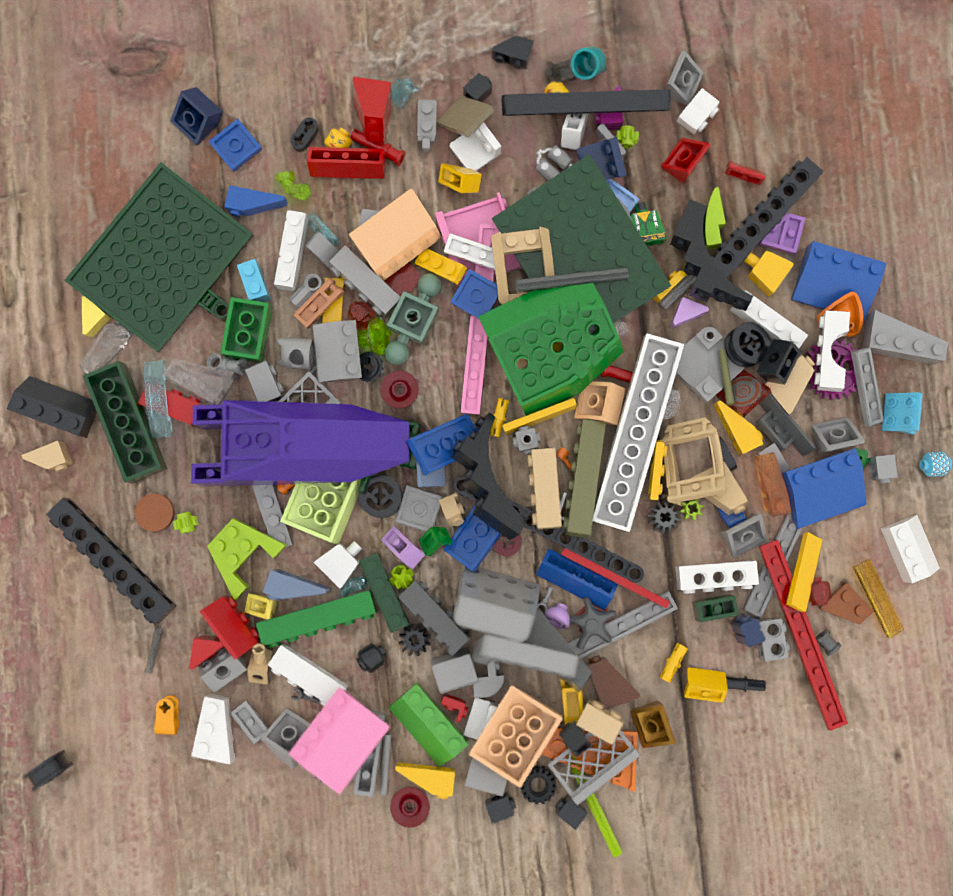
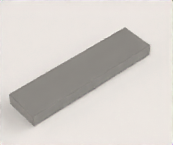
M865 347L851 352L864 426H872L883 422L884 419L871 347Z

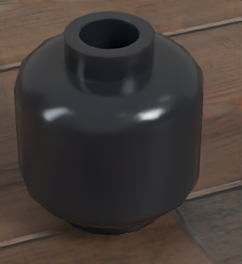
M370 643L357 654L358 658L356 661L364 672L373 673L385 664L384 656L386 653L381 645L377 647L375 644Z

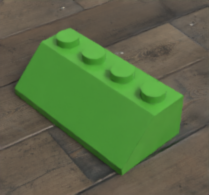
M418 681L388 707L439 767L453 759L469 745V740L466 736H464Z

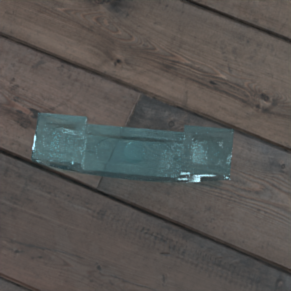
M165 360L144 363V394L152 438L173 436L166 397L165 379L167 377Z

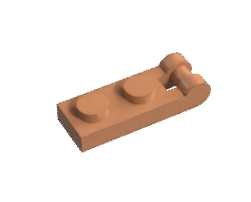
M329 278L293 314L307 329L345 293V290L335 285L336 282L332 278ZM328 290L333 292L330 296L326 294Z

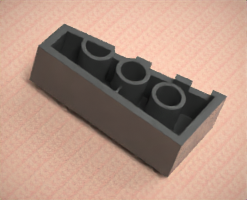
M415 580L398 598L416 617L420 618L422 624L429 631L432 630L434 632L435 638L441 644L446 645L449 648L448 652L453 656L469 640V635L467 634L469 630L455 622L454 614L449 609L445 611L442 608V601L435 594L431 596L427 592L429 588L422 581L418 583Z
M538 610L528 639L520 643L579 657L544 614ZM579 657L576 678L558 677L580 692L591 677L592 671Z

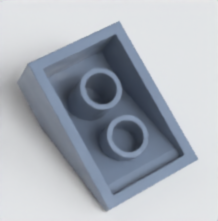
M280 569L270 570L262 593L267 594L268 599L278 601L287 598L325 594L331 592L332 588Z

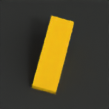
M559 678L564 725L574 721L577 723L583 712L582 690L578 692Z

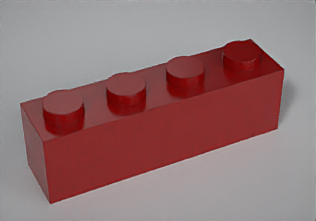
M309 147L307 166L310 177L385 179L386 159L384 149Z

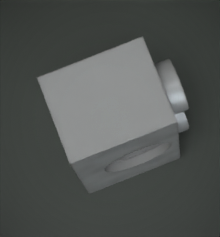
M222 648L215 656L205 660L199 666L200 678L215 693L247 670L245 659L240 657L234 660L228 650Z

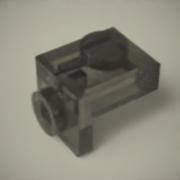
M571 59L557 64H553L551 61L547 62L545 72L547 79L551 82L566 83L576 80V76L571 69Z

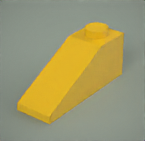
M722 401L713 404L738 455L763 445V436L759 430H756L755 426Z
M397 762L395 768L397 772L432 795H437V798L448 799V796H453L455 768Z

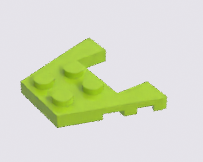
M232 518L207 546L234 600L238 599L249 587L236 574V571L256 549L261 546L272 558H276L287 546L286 543L280 542L236 518Z

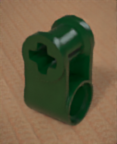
M208 288L206 295L201 301H197V304L222 322H226L229 305ZM227 308V313L221 316V311Z

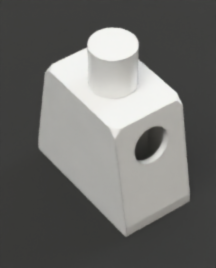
M355 541L348 548L343 544H338L314 563L341 589L359 566V560L355 556L362 548Z

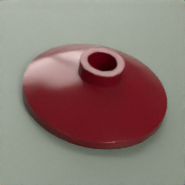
M399 370L389 373L383 379L380 391L383 400L389 406L401 409L414 403L418 396L419 387L413 375ZM399 387L404 389L401 394L397 393V388Z
M416 787L400 789L395 793L390 804L393 819L399 825L407 828L417 827L422 824L428 817L430 810L428 797L422 790ZM409 802L414 804V807L411 809L407 807Z

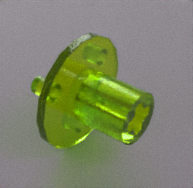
M378 317L370 320L367 330L357 331L358 347H370L375 355L382 356L385 354L392 331L387 329L382 319Z

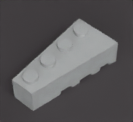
M874 310L867 314L862 348L871 347V353L936 365L946 361L948 342Z

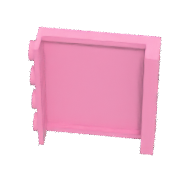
M500 192L497 193V197L445 214L442 211L435 213V219L444 246H446L449 234L478 243L480 224L495 225L491 218L508 208L506 200L501 198ZM514 254L504 255L506 273L522 268ZM448 255L449 259L467 268L458 283L459 288L468 270L471 269L475 272L476 264Z

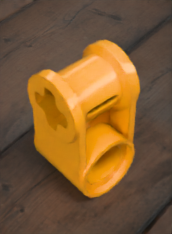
M167 695L156 705L154 730L155 734L176 735L179 729V700L174 695Z

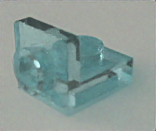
M406 77L404 79L397 78L391 88L392 102L403 109L412 93H416L418 90L414 87L415 83Z

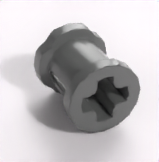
M824 630L816 636L817 643L825 649L827 656L833 655L841 647V644L830 636L829 630Z

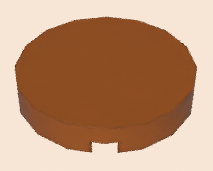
M157 493L142 497L135 508L137 523L144 530L151 532L166 529L172 523L175 515L171 500L165 495Z

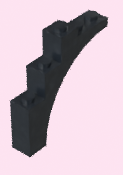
M689 199L670 245L679 250L687 251L679 270L697 277L689 296L704 302H708L709 298L712 297L718 302H724L736 309L746 311L753 295L739 289L717 269L708 254L703 236V219L707 206Z
M489 412L484 417L480 416L477 419L475 430H472L462 441L459 439L453 446L455 451L451 458L468 469L463 476L465 480L462 486L479 497L474 504L476 508L473 515L508 540H511L520 535L527 519L515 510L505 498L492 472L488 441L495 416Z

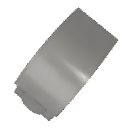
M499 661L487 664L488 674L477 675L478 682L473 684L474 698L489 697L501 689L504 682V673L496 674V671H499Z

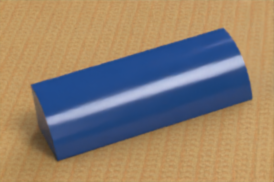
M548 549L535 574L582 599L585 597L590 598L593 605L603 610L606 609L612 600L618 586L617 583L551 549Z

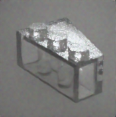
M174 359L163 374L168 382L207 405H220L237 380L235 372L200 366L196 363Z

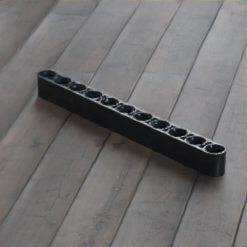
M463 476L456 478L453 483L455 492L476 502L477 499L472 492L467 489L460 491L456 487L458 481L465 480ZM506 498L525 518L535 513ZM525 522L523 526L633 583L640 582L644 577V571L640 566L586 538L570 536L569 542L563 544L560 541V535L566 531L563 527L553 529L550 535H546L543 529L537 530L536 525L528 526ZM579 542H585L587 545V550L583 553L577 549ZM598 550L604 553V559L600 562L595 559V553ZM616 559L621 562L619 570H614L612 567V562ZM633 568L638 570V577L636 579H632L629 575Z

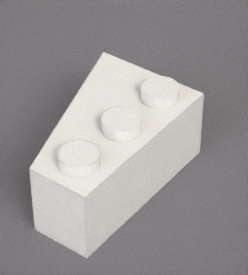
M211 693L204 697L192 757L231 764L235 760L229 697Z

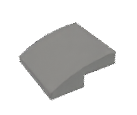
M471 757L465 786L503 796L507 779Z

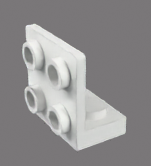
M484 122L470 137L462 135L450 143V148L463 166L474 171L479 170L501 154V145Z

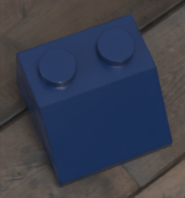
M194 87L181 91L170 122L197 146L217 127L223 111L202 91Z

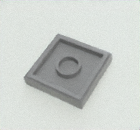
M406 485L395 522L427 532L430 527L435 525L440 509L439 500L443 496Z

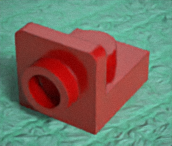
M444 693L441 704L444 705V708L451 711L458 709L456 721L460 722L461 718L466 717L469 708L466 706V700Z

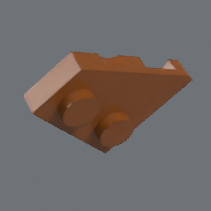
M845 582L818 607L822 611L856 624L863 623L874 612L854 589Z

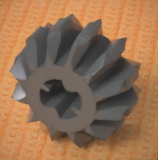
M664 501L663 505L657 502V509L650 507L654 514H647V517L653 518L648 524H655L653 527L654 531L660 528V534H664L665 529L668 533H671V526L673 528L678 527L674 521L681 520V518L675 517L680 511H672L675 505L671 504L668 507L667 501ZM667 514L666 518H668V520L661 521L660 519L662 517H660V515Z

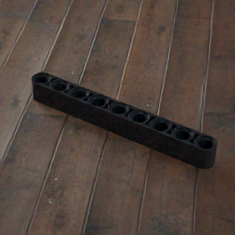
M667 89L502 95V116L671 110V90Z

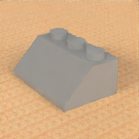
M356 320L312 325L318 383L351 381L362 378Z

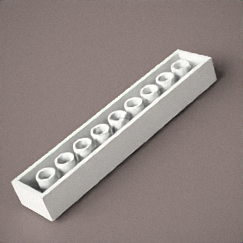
M647 333L643 337L596 497L593 515L594 522L630 532L684 347L682 343Z

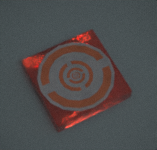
M743 369L731 380L735 404L729 407L744 418L771 393V388ZM723 388L716 396L727 405Z

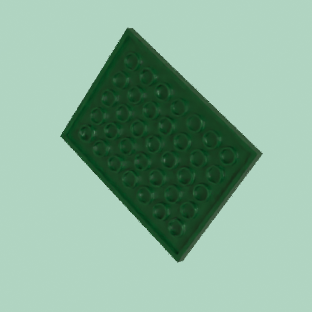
M590 154L491 218L499 232L501 231V234L539 229V226L549 229L555 276L619 268L628 269V279L593 283L613 323L671 287L668 279ZM541 250L514 254L528 278L545 277ZM592 324L588 328L590 334H596L599 330L597 324Z
M160 162L64 281L154 350L160 352L198 305L197 301L202 300L207 293L206 290L212 288L252 238L253 234Z

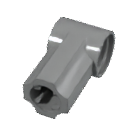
M309 274L305 278L304 283L289 300L300 308L324 284L323 280L316 274ZM315 280H318V286L316 288H311V283Z

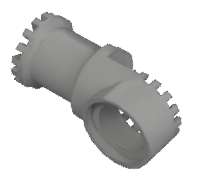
M212 354L207 360V367L215 373H237L241 376L246 374L245 369L248 368V364H246L247 361L244 358L233 360L231 357H222L219 354ZM220 359V364L214 367L215 361Z

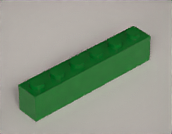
M368 590L256 623L261 644L264 646L268 645L271 648L280 645L279 641L287 639V642L298 640V636L306 634V637L318 634L317 630L323 628L326 632L336 629V625L343 623L344 626L355 623L354 619L362 617L363 621L374 618L373 614L377 613V608L372 590Z

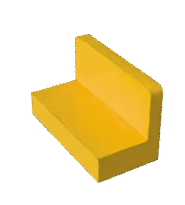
M688 667L684 698L723 703L728 692L726 673Z

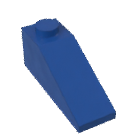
M229 185L224 207L231 216L241 217V215L250 216L285 207L288 205V201L285 196Z

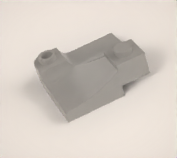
M705 327L684 345L675 374L704 404L724 388L718 350L725 349V342L720 333L713 327ZM710 333L712 335V339H708L706 334ZM727 356L730 378L732 380L744 368L735 365Z

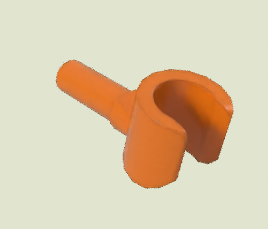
M561 447L557 451L556 456L571 471V463L566 458L570 453L564 447Z

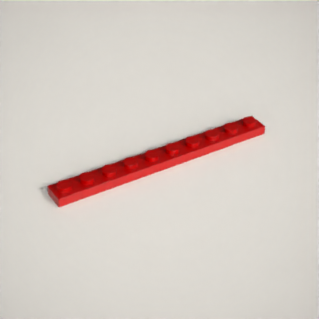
M773 540L760 545L758 548L827 730L832 731L847 725V719L806 612H800L786 605L793 577L779 540Z

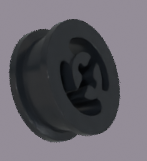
M751 322L743 323L731 330L725 339V349L728 358L735 365L743 368L752 367L762 362L771 344L767 332L760 325ZM743 344H744V345H748V346H746V347H744V348H742V349H741V347H740V346H742Z
M386 475L370 477L365 492H359L361 507L366 513L376 518L392 516L398 511L402 501L400 486L394 479ZM378 483L388 484L393 489V493L389 494L385 488H382V494L386 497L382 498L381 505L384 506L392 500L390 507L385 510H375L368 503L369 499H372L375 504L379 505V499L376 498V495H380V488H375L369 493L371 487Z
M65 750L46 759L23 776L24 779L28 778L34 786L31 789L33 792L51 782L74 765L65 758Z

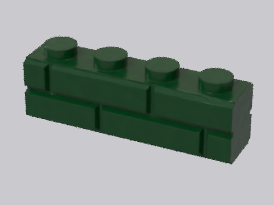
M379 553L360 560L359 563L390 632L392 633L409 625L410 622L399 598H397V593L389 580L390 577L384 564L381 562Z

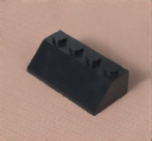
M31 376L14 390L7 406L8 410L87 438L97 414L92 399Z

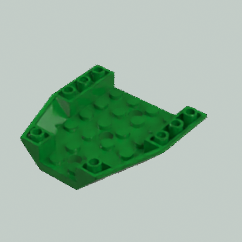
M593 283L531 290L478 316L526 416L580 394L624 352L606 306ZM590 325H598L599 330L596 334L588 332ZM557 341L563 343V348L560 351L552 349L553 344ZM524 358L528 361L525 368L517 367L519 359Z

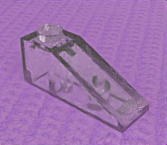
M119 322L105 325L79 366L86 373L107 366L125 348L133 333Z

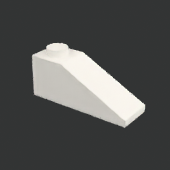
M567 114L562 128L561 147L569 149L580 148L589 114Z

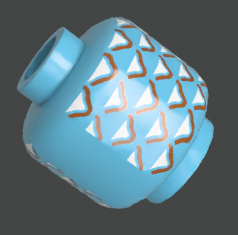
M927 452L920 460L919 465L926 476H945L952 468V460L945 452Z

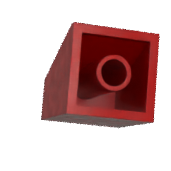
M353 76L355 107L365 140L374 143H384L392 110L391 82Z

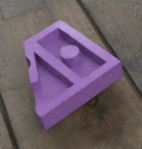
M787 213L759 245L795 255L806 218Z

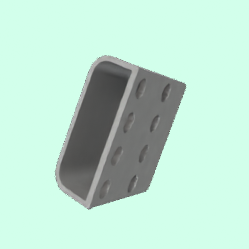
M464 566L454 611L455 622L460 626L516 642L527 640L535 619L541 585L478 567L475 571L476 573Z

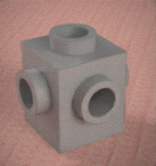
M529 426L518 428V432H515V437L512 438L514 449L518 448V453L523 452L524 455L530 454L531 450L537 449L538 444L541 443L539 432L535 433V429H530ZM525 436L530 437L531 441L529 443L523 441Z

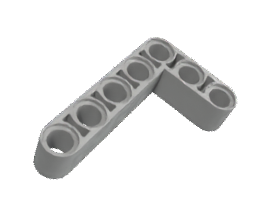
M483 635L476 640L472 661L481 664L499 661L567 678H576L579 657L490 635Z

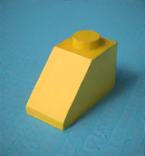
M441 163L438 182L460 193H478L482 174L470 168Z

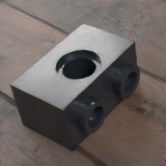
M773 339L759 365L757 373L766 382L785 385L802 351L792 341Z

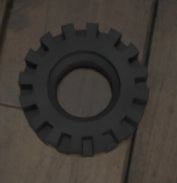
M535 765L523 782L521 791L524 798L528 799V802H534L536 805L538 803L545 804V801L549 802L550 798L555 795L556 781L549 769L542 765L541 767ZM540 777L544 779L546 786L543 791L535 792L531 789L530 784L534 778Z

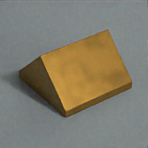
M660 701L630 710L643 748L674 745L676 743L664 706Z

